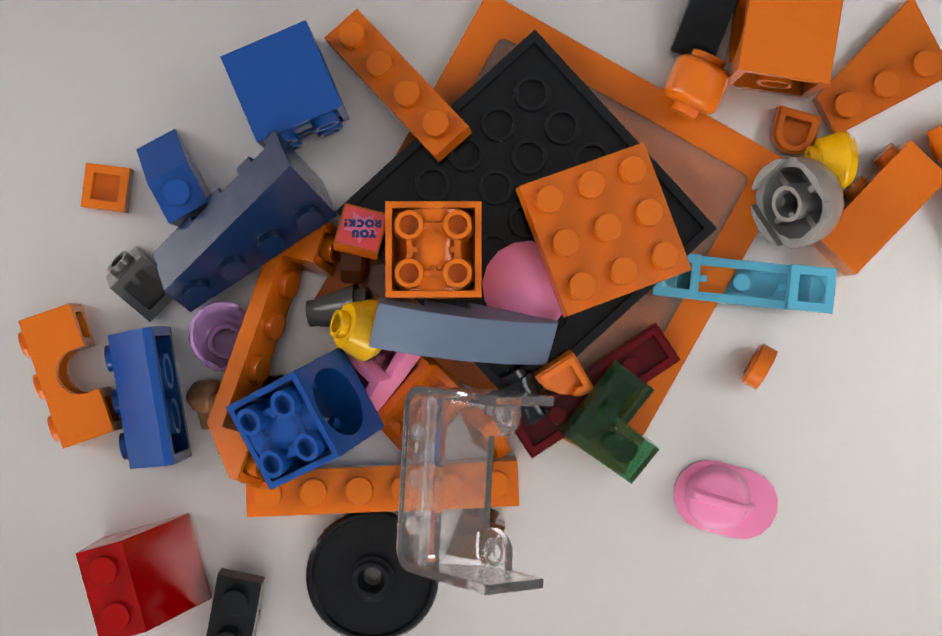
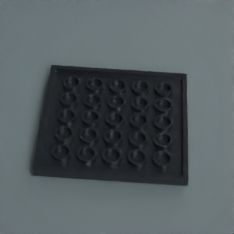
M534 30L450 106L470 127L472 134L439 163L415 138L345 203L385 213V201H482L483 281L486 267L498 251L515 242H535L516 192L517 187L635 146L639 142L543 37ZM650 156L684 250L688 256L717 228ZM344 204L336 210L340 217L343 211ZM384 235L383 242H382L381 249H380V253H379V256H378V258L380 259V261H381L384 265H385V235ZM656 284L564 318L561 315L557 320L558 326L547 363L569 349L577 357ZM483 285L481 299H416L422 306L424 300L464 308L468 307V303L487 306L484 300ZM474 362L515 407L508 392L501 391L500 386L503 383L499 377L517 365ZM524 365L526 370H532V372L544 366ZM533 376L531 379L539 392L543 386Z

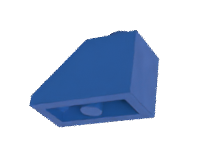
M176 129L136 149L147 184L169 224L179 227L189 216L197 217L207 207L206 199L211 195V192Z

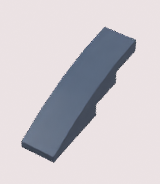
M379 297L370 333L369 347L458 361L547 365L558 321L474 303H468V307L464 308L424 300L422 306Z

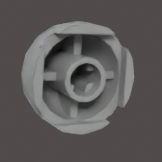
M809 157L776 159L764 166L753 181L752 190H757L755 196L756 204L751 205V215L758 231L770 243L776 246L784 245L791 248L810 246L830 235L841 219L844 208L843 188L838 177L820 161Z

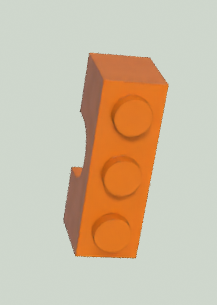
M68 303L18 321L22 331L18 333L20 347L26 357H31L36 374L33 375L35 390L41 399L46 400L51 414L47 418L48 427L54 440L60 441L62 449L122 429L121 416H117L113 409L111 387L86 392L76 387L69 375V365L74 355L83 349L96 345L82 304Z

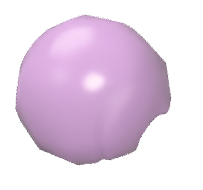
M214 301L199 309L189 325L188 339L192 352L204 366L213 371L225 372L246 313L240 305L233 302Z

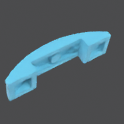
M689 254L687 258L692 268L691 271L658 282L652 288V295L833 314L837 269ZM701 265L737 269L723 294L698 291L699 282H706L707 275H700Z

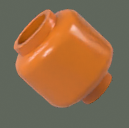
M693 49L691 54L678 56L663 89L667 98L674 102L671 110L693 120L696 119L698 113H715L730 83L729 73L724 69L726 62L699 49Z

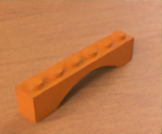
M492 456L402 464L322 465L272 490L269 489L263 477L260 489L246 485L247 517L519 506L516 456H505L499 460Z

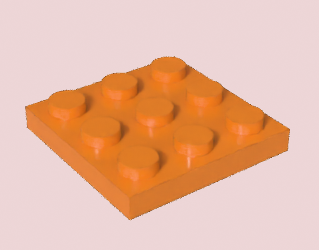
M644 142L516 188L563 318L692 270Z

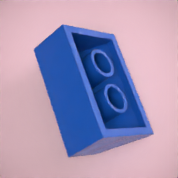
M145 327L108 335L109 345L104 347V358L108 371H114L116 389L112 390L111 398L115 414L117 416L121 415L124 433L119 435V448L123 459H128L130 469L174 465L191 457L192 452L171 327Z

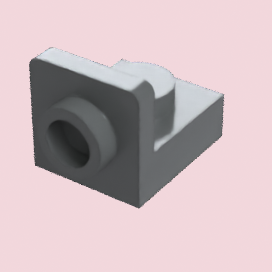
M135 246L129 253L127 251L121 252L108 266L107 270L110 273L106 276L110 289L149 322L173 300L163 290L157 267L146 258L144 252L139 247Z

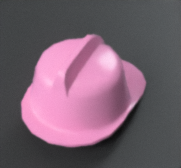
M702 460L689 465L683 470L674 485V502L678 513L687 523L712 533L731 538L749 539L761 535L769 528L777 514L778 499L774 487L764 476L749 469L720 461Z

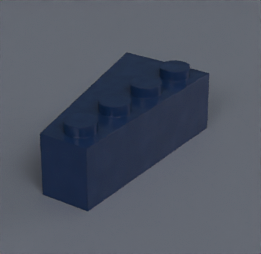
M276 130L264 140L266 148L255 159L248 156L236 168L238 176L224 190L217 188L206 199L208 205L197 217L189 216L152 253L163 290L189 312L206 303L338 216L322 179Z

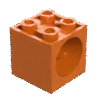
M738 0L733 11L725 59L726 65L724 67L730 76L728 86L804 99L810 98L828 86L831 80L843 0Z
M385 201V298L481 299L482 201Z

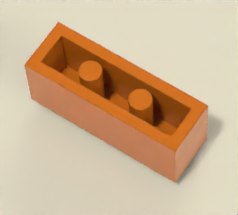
M912 140L897 146L891 143L875 157L873 163L877 167L865 179L862 175L858 176L852 185L843 191L846 199L844 200L841 219L830 235L812 244L844 276L858 274L942 186V169Z

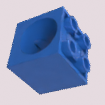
M306 20L220 57L257 143L264 149L266 148L264 140L274 130L294 150H297L303 146L302 139L316 133L319 138L333 135L344 128L342 122L350 119L317 41Z
M339 347L226 407L270 490L341 457L385 427L348 356Z

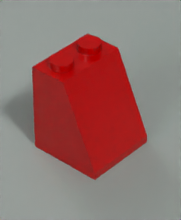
M189 513L104 536L75 553L98 636H134L141 634L212 598Z

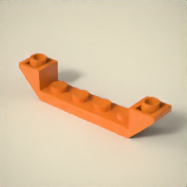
M327 222L262 265L207 420L208 427L229 478L260 489L263 476L226 407L261 389L263 382L268 378L271 370V359L277 342L285 331L287 313L292 299L296 296L300 287L302 270L333 277L336 265L341 260L342 252L333 250V241L337 228L330 222Z

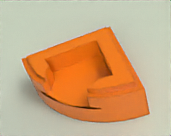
M570 349L533 372L535 379L544 388L554 393L582 396L595 390L574 352Z

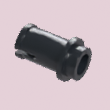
M517 365L499 377L503 383L500 389L502 392H508L523 419V424L527 426L546 417L550 410L546 407L531 379L534 375L532 370H526L524 365Z

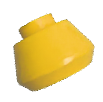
M839 131L817 138L813 146L807 147L805 157L824 163L838 177L843 190L852 185L858 167V145L853 136L847 131Z
M370 299L346 303L341 310H336L331 318L330 334L334 337L335 344L358 361H367L381 351V349L369 347V338L378 303L377 300Z

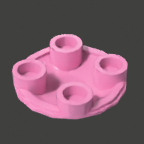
M534 241L515 242L496 253L488 263L482 281L484 300L487 306L558 320L562 313L536 243Z

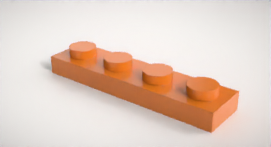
M358 9L353 11L324 37L329 46L438 163L472 134L470 127Z

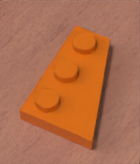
M907 0L884 26L869 39L862 49L830 80V84L812 99L830 134L847 131L942 80V51L916 1Z

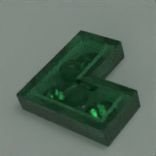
M615 360L561 428L560 432L569 441L632 484L659 451L655 443L628 425L633 416L653 393L654 389Z

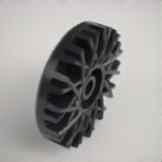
M395 511L345 513L344 516L336 518L331 525L324 529L310 552L306 569V584L309 598L320 618L331 629L342 636H402L415 628L424 619L435 600L439 584V566L435 547L430 543L427 533L420 529V525L417 522L413 523L403 513L398 514ZM370 567L380 570L382 577L375 582L369 581L365 576V571Z

